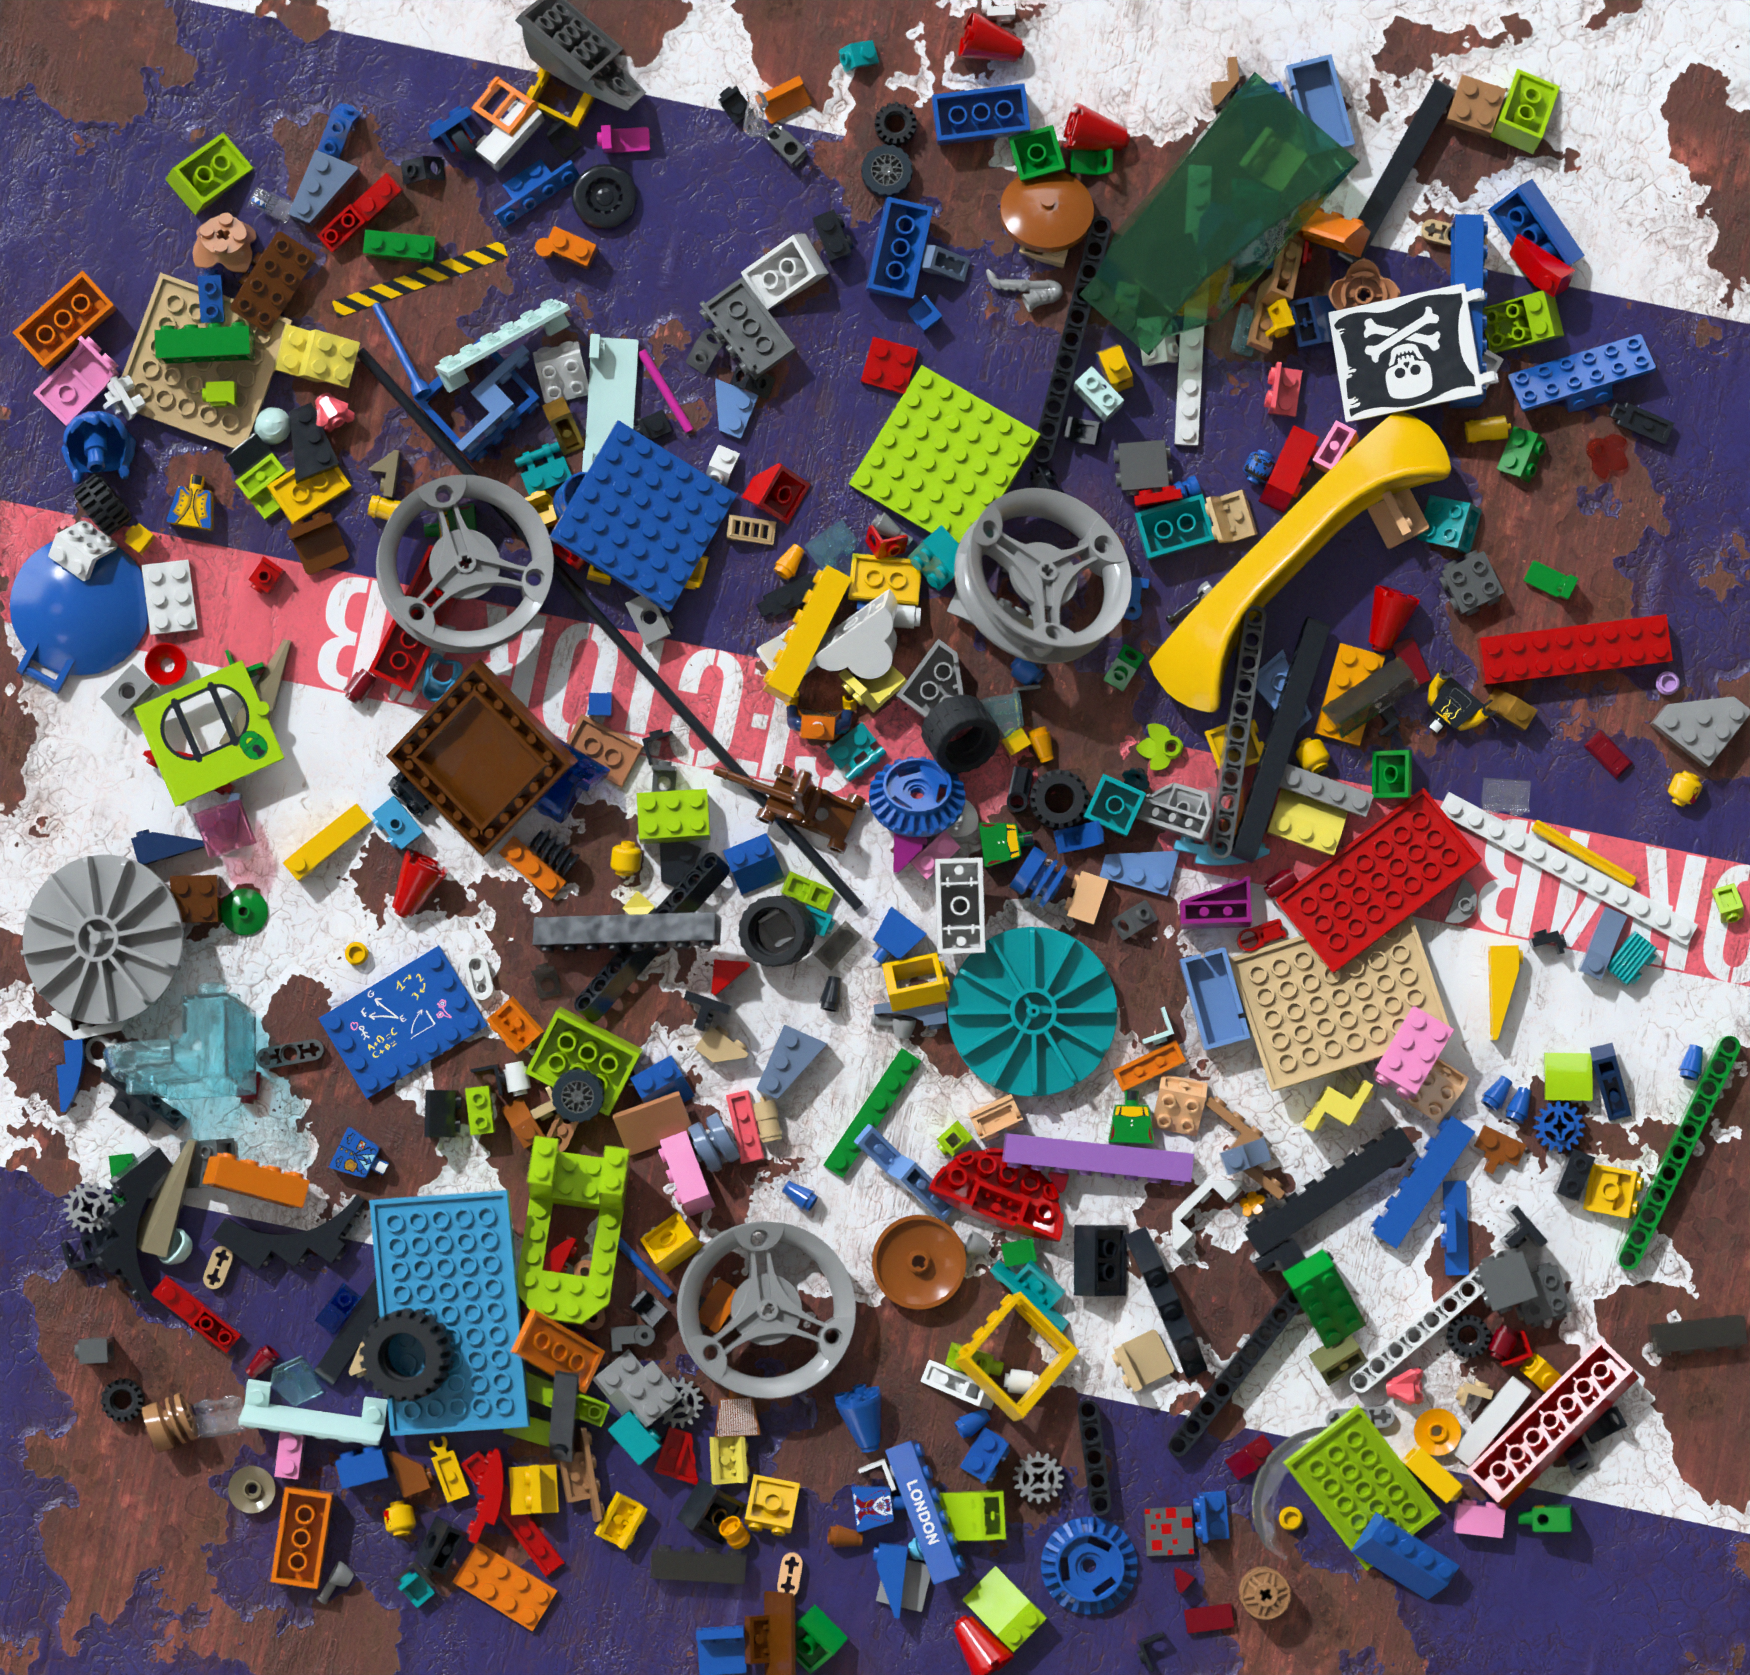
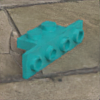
M1000 1260L994 1264L990 1272L997 1281L1004 1283L1011 1290L1012 1294L1021 1292L1060 1332L1065 1329L1069 1321L1052 1306L1063 1296L1066 1290L1032 1260L1017 1275L1011 1269L1005 1267V1264Z

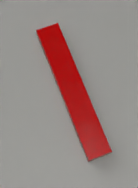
M480 1450L460 1464L475 1484L480 1472L484 1474L488 1466L484 1464L486 1457ZM505 1484L499 1516L545 1577H547L563 1565L565 1561L529 1514L511 1515L510 1492Z

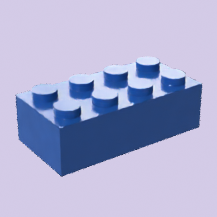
M1025 83L932 95L931 101L937 146L1004 138L1030 131Z

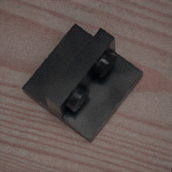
M687 990L683 998L684 1000L701 1005L693 1027L704 1031L705 1027L710 1028L714 1017L713 1014H710L711 1009L730 1015L732 1009L730 1005Z
M1512 1204L1505 1210L1517 1224L1500 1239L1505 1247H1520L1527 1240L1525 1236L1536 1247L1541 1248L1548 1242L1518 1205Z

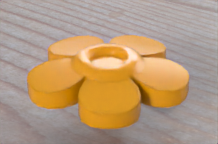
M1251 1191L1247 1194L1248 1199L1242 1198L1239 1203L1246 1217H1250L1253 1212L1255 1215H1260L1263 1212V1208L1260 1205L1266 1202L1263 1195L1257 1196L1255 1191Z

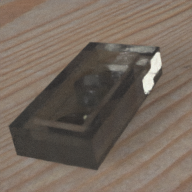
M845 920L814 956L832 971L863 936Z

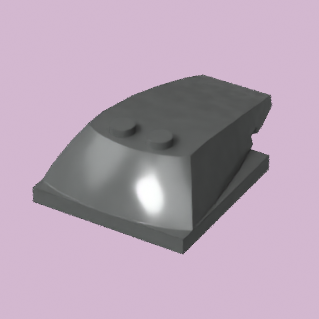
M537 0L516 18L515 21L522 26L523 38L530 59L565 83L627 111L646 94V91L627 71L618 65L615 59L624 48L567 0Z

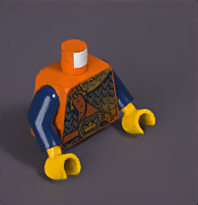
M796 690L795 696L788 703L784 702L787 706L788 727L796 731L801 738L835 740L840 734L847 733L852 721V711H855L857 708V701L855 699L848 701L847 694L843 695L844 710L842 711L797 707L800 694L798 690Z

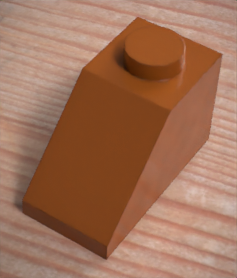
M522 1096L501 1108L524 1149L534 1143L535 1136H546L537 1120H534L530 1112L531 1110Z
M396 1450L388 1452L403 1497L432 1487L431 1482L434 1481L431 1469H426L424 1463Z

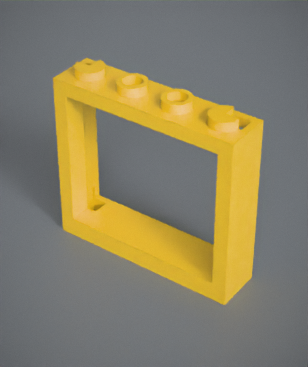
M1021 1292L1013 1295L1008 1294L1000 1302L1001 1308L998 1311L994 1310L987 1317L988 1323L984 1328L981 1326L974 1332L972 1342L965 1344L958 1351L960 1356L955 1360V1363L1013 1421L1026 1416L1079 1352ZM1012 1308L1059 1353L1017 1404L970 1358Z

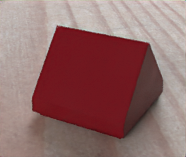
M1048 1172V1177L1058 1192H1064L1069 1173Z
M1174 1567L1177 1591L1182 1593L1195 1577L1179 1567Z

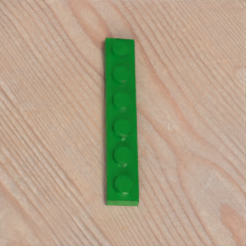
M900 1049L823 1164L825 1167L840 1177H844L861 1151L854 1143V1140L868 1124L875 1129L877 1128L921 1060L905 1049Z

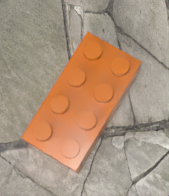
M82 270L12 333L48 371L79 344L78 338L80 336L83 338L87 337L113 314L117 308Z
M218 1153L217 1156H209L202 1184L288 1208H303L310 1180L303 1179L304 1174L293 1171L281 1173L282 1168L272 1165H262L260 1167V1162L250 1159H240L238 1161L236 1160V1155L229 1153Z
M295 1486L285 1487L270 1582L314 1589L320 1587L335 1492Z

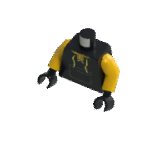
M1446 662L1441 664L1439 673L1436 674L1429 685L1427 702L1430 705L1428 710L1435 715L1427 726L1437 735L1446 725L1453 731L1455 729L1464 731L1477 727L1499 710V707L1495 710L1489 708V704L1493 701L1492 699L1483 704L1451 677L1454 667L1449 672L1443 669Z

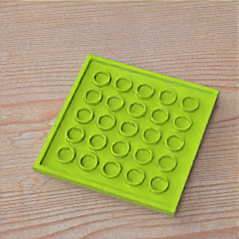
M921 365L908 386L906 393L903 394L850 480L849 485L931 534L942 525L960 543L965 532L979 518L981 513L993 501L1006 494L1040 439L1041 434Z

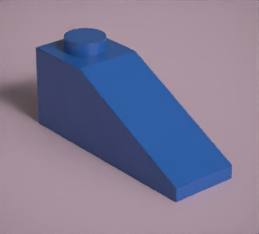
M880 1542L879 1548L874 1547L873 1562H877V1570L895 1618H900L908 1545Z

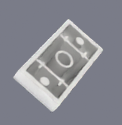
M888 589L825 634L812 660L821 668L829 671H838L848 667L855 675L865 679H874L884 675L892 664L897 645V635L893 624L898 605L893 592Z
M983 858L935 859L938 954L985 952Z

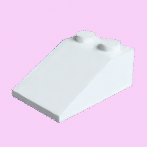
M795 234L743 270L741 274L765 308L770 310L816 283L827 275L828 271L806 234Z

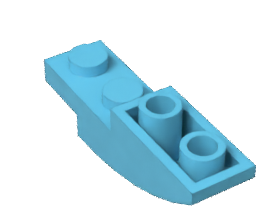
M1181 836L1180 840H1175L1173 850L1196 854L1194 864L1229 866L1247 863V861L1230 855L1222 860L1212 859L1208 854V841H1204V844L1201 845L1194 843L1195 840ZM1216 843L1214 847L1215 852L1218 855H1223L1225 853L1224 845L1222 844L1220 849L1217 848L1218 844ZM1261 843L1255 860L1270 853V849L1265 848L1266 844Z

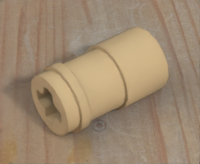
M766 1096L760 1097L761 1102L752 1105L762 1143L782 1139V1130H780L775 1099L766 1101Z

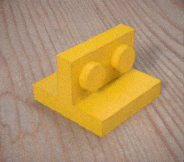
M678 1211L640 1239L654 1263L665 1274L703 1247Z
M529 1465L508 1468L511 1515L559 1512L556 1465Z

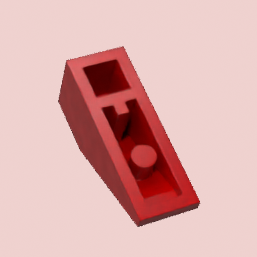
M1521 234L1516 236L1509 255L1531 282L1550 296L1555 297L1568 289L1576 270Z

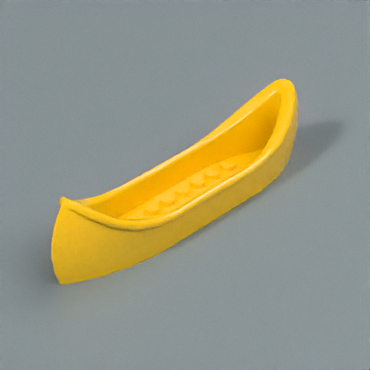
M1403 411L1391 414L1352 448L1209 592L1149 661L1154 676L1170 696L1189 708L1209 713L1217 711L1221 704L1226 670L1232 653L1238 644L1241 619L1246 611L1252 606L1263 608L1342 527L1362 511L1383 500L1382 494L1391 491L1393 495L1419 485L1444 480L1449 476L1451 465L1448 454L1438 435L1430 426ZM1251 611L1249 613L1251 622L1258 615L1256 612Z

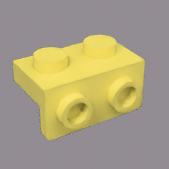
M745 1436L709 1437L712 1484L747 1483L749 1467L746 1463L748 1444Z

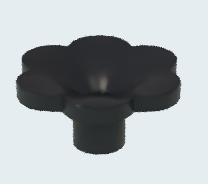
M1133 767L1122 773L1125 784L1141 791L1149 788L1150 782L1144 769Z

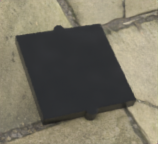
M255 432L224 456V459L232 467L233 474L241 477L272 452L270 445L265 444Z

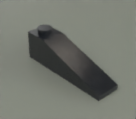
M556 1370L549 1436V1458L573 1462L580 1444L579 1374Z

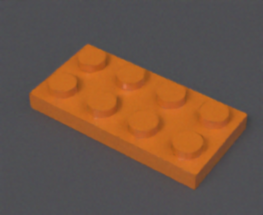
M530 1309L511 1350L515 1355L553 1377L556 1370L579 1374V1392L584 1394L605 1353L601 1348L534 1309Z
M481 1542L474 1545L452 1581L531 1631L534 1630L558 1591Z

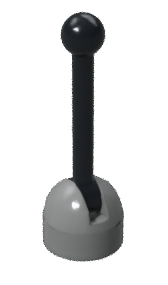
M1207 581L1201 584L1197 590L1198 596L1174 614H1168L1166 621L1173 623L1177 616L1199 600H1203L1213 589Z

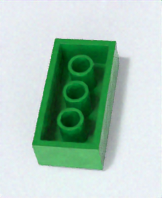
M244 322L231 323V327H222L220 323L208 324V328H198L196 324L184 325V329H175V326L165 325L161 326V330H154L155 357L161 364L255 360L254 331L249 326H245Z
M1324 1249L1319 1250L1282 1273L1313 1330L1326 1349L1367 1325L1335 1265Z

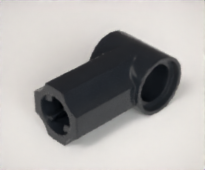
M1014 766L1006 800V807L1010 813L1020 814L1025 811L1034 770ZM1013 797H1019L1023 800V806L1018 809L1013 808L1010 800Z

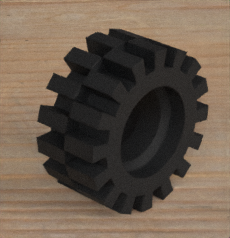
M890 102L885 107L882 106L880 108V111L876 114L875 131L883 143H888L889 146H901L903 143L907 144L914 137L917 121L910 107L908 108L904 103L899 104V102L891 104ZM891 116H900L905 122V127L902 131L893 133L887 128V120Z
M1473 1315L1458 1316L1455 1320H1452L1451 1325L1447 1328L1446 1339L1448 1340L1449 1347L1454 1353L1462 1357H1476L1484 1353L1483 1351L1488 1348L1490 1330L1487 1324L1479 1317ZM1465 1327H1472L1477 1332V1340L1472 1345H1464L1459 1339V1334Z
M118 1379L105 1387L101 1394L102 1400H100V1403L103 1406V1412H106L108 1418H112L116 1422H126L136 1418L142 1412V1407L145 1405V1394L141 1390L142 1387L136 1384L137 1382L129 1379ZM120 1391L129 1393L132 1398L130 1407L124 1410L116 1407L114 1403V1397Z

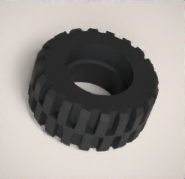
M412 1308L396 1310L379 1318L377 1322L368 1328L369 1332L362 1339L364 1346L360 1348L359 1355L363 1356V1361L360 1362L361 1369L366 1368L367 1374L364 1375L366 1381L371 1380L374 1383L372 1388L376 1392H384L383 1397L387 1399L394 1397L395 1401L404 1402L405 1400H409V1402L416 1401L440 1388L441 1384L450 1375L448 1371L454 1365L451 1356L455 1355L454 1347L450 1348L449 1342L453 1341L451 1334L446 1336L444 1330L447 1327L443 1322L438 1324L436 1322L437 1317L433 1314L426 1315L424 1310L417 1309L414 1311ZM397 1334H410L416 1337L423 1345L426 1353V1364L420 1374L408 1377L399 1373L392 1366L388 1349L391 1339Z

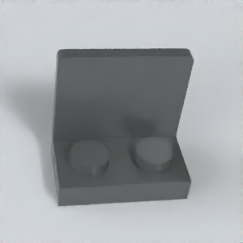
M234 1138L197 1141L187 1189L211 1187L202 1184L209 1156H217L218 1153L235 1155ZM187 1141L180 1142V1153L186 1145Z

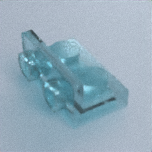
M1241 303L1229 352L1252 357L1254 348L1247 345L1254 310L1250 309L1251 305Z
M841 519L804 545L817 566L822 569L827 565L830 567L838 562L836 558L843 553L847 556L855 551L858 539L853 535L843 519Z

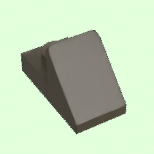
M393 450L368 469L371 473L386 475V478L381 479L380 492H383V496L389 499H395L401 457L399 450Z

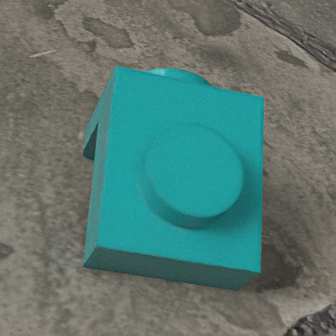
M873 40L850 43L839 50V59L844 72L879 63Z
M807 905L806 908L811 911L813 920H815L816 935L823 938L826 933L830 935L835 924L832 921L833 915Z
M418 1570L414 1574L409 1571L399 1580L402 1584L398 1589L405 1593L416 1608L436 1592Z

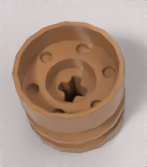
M181 1392L174 1395L175 1404L170 1397L165 1398L166 1410L162 1408L158 1401L142 1407L146 1428L159 1453L175 1447L174 1436L176 1435L182 1444L187 1442V1435L191 1440L198 1438L195 1415Z
M1267 1566L1255 1567L1247 1571L1241 1578L1238 1587L1239 1598L1244 1608L1252 1616L1262 1620L1273 1619L1281 1615L1288 1607L1290 1588L1286 1579L1277 1570ZM1268 1588L1271 1596L1269 1598L1265 1597L1262 1600L1259 1592L1261 1590L1265 1591Z

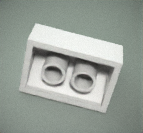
M517 100L514 101L507 110L509 112L504 119L500 118L499 120L510 126L523 110L526 103L521 100L519 102ZM536 109L513 136H510L493 124V131L488 136H482L477 142V154L499 172L545 121L542 112Z

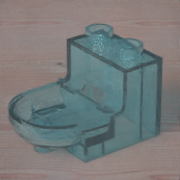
M202 983L198 985V994L182 995L181 1037L175 1039V1036L170 1034V1039L115 1044L103 1050V1060L110 1074L116 1080L126 1083V1093L131 1095L155 1094L165 1101L256 1095V1011L241 1001L240 994L227 992L225 984Z

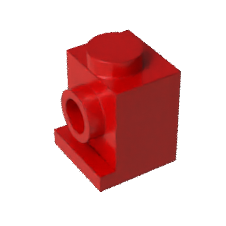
M263 556L248 579L252 582L250 587L261 595L264 591L270 594L285 571ZM263 572L268 573V579L265 581L260 579V575Z

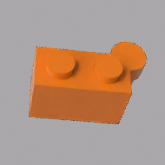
M553 226L548 238H540L535 244V251L540 257L548 259L554 253L555 256L589 270L598 250L596 244L556 226Z

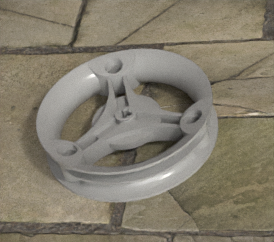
M452 475L420 486L403 499L393 511L384 528L377 550V583L387 610L396 623L414 639L444 652L456 654L480 653L500 647L511 641L527 628L535 618L551 585L554 560L553 549L548 531L540 515L517 491L487 477ZM439 493H446L449 496V501L446 503L440 502L437 495ZM462 498H472L488 502L506 512L519 525L531 551L532 561L527 567L499 558L498 551L489 538L480 532L466 527L458 508V503ZM452 509L458 530L449 532L443 512ZM426 510L437 514L442 537L436 542L430 554L429 571L432 582L417 599L405 596L401 588L397 573V554L400 541L407 527L415 517ZM462 560H466L465 563L467 561L470 563L467 569H463L464 566L460 567ZM503 569L520 573L522 577L520 581L499 577V571ZM536 576L540 584L537 586L530 585L528 577ZM492 586L520 589L523 600L507 618L491 627L476 631H456L435 624L433 613L450 598L460 600L475 599L488 592ZM438 587L444 594L429 608L423 600ZM413 610H419L422 612L423 618L421 620H414L410 613Z
M1025 488L1006 493L997 498L965 532L955 557L956 587L962 605L970 619L999 648L1016 657L1032 662L1046 664L1064 663L1088 654L1120 622L1128 607L1131 596L1132 579L1129 561L1113 529L1088 505L1070 495L1055 490ZM1026 516L1044 518L1063 526L1079 538L1078 547L1060 550L1053 545L1043 542H1033L1025 545L1003 533L1002 522ZM987 554L1009 572L1015 591L1029 604L1034 630L1026 628L1015 621L995 601L984 578L982 569L983 555ZM1080 556L1083 562L1073 565L1071 559ZM1089 569L1094 574L1103 578V604L1099 615L1091 625L1080 632L1073 633L1060 625V607L1073 596L1077 587V574ZM1044 609H1047L1048 623H1045Z
M779 1222L745 1223L732 1227L712 1238L698 1251L683 1275L677 1298L679 1331L683 1343L695 1364L719 1385L740 1394L757 1398L790 1396L802 1392L821 1381L833 1370L844 1355L853 1334L856 1316L855 1295L851 1279L837 1254L816 1235L800 1227ZM756 1232H760L763 1235V1242L758 1246L752 1242V1236ZM777 1242L801 1250L820 1267L832 1292L833 1317L822 1322L802 1311L801 1300L794 1286L786 1279L775 1274L770 1248ZM738 1247L748 1250L749 1277L737 1288L731 1301L732 1319L713 1337L704 1336L699 1321V1299L703 1284L712 1268L721 1258ZM755 1251H764L766 1274L757 1275ZM769 1303L771 1305L769 1308H772L771 1313L763 1315L764 1311L761 1310V1307ZM801 1318L821 1326L817 1336L797 1329ZM733 1328H736L741 1335L725 1348H722L717 1341ZM833 1330L837 1337L833 1343L829 1344L825 1336L828 1331ZM795 1334L816 1342L818 1352L816 1356L800 1369L783 1376L770 1378L753 1377L727 1366L726 1354L748 1340L760 1345H773ZM709 1346H713L716 1350V1354L712 1359H707L704 1356V1351Z

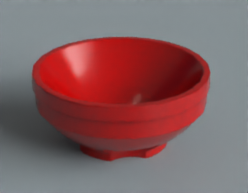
M172 643L155 645L147 653L144 663L148 677L155 683L165 686L179 682L184 677L188 665L185 653L181 648ZM170 658L174 661L175 667L171 672H164L162 670L161 663L164 659Z

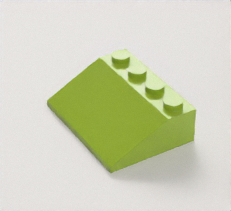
M559 1007L525 1073L554 1087L555 1082L564 1072L566 1073L571 1069L577 1070L578 1068L591 1071L590 1073L598 1076L605 1092L604 1102L599 1111L609 1116L644 1049Z

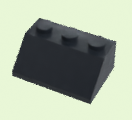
M1074 1225V1296H1126L1127 1242L1124 1235L1127 1234V1225Z

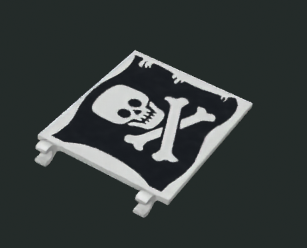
M1463 283L1328 312L1346 422L1482 395L1483 385L1499 383L1498 373H1495V371L1480 375L1469 310L1470 302L1485 300L1484 290L1478 288L1467 292L1466 285Z

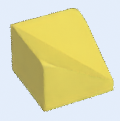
M639 891L623 907L629 915L650 914L655 908Z

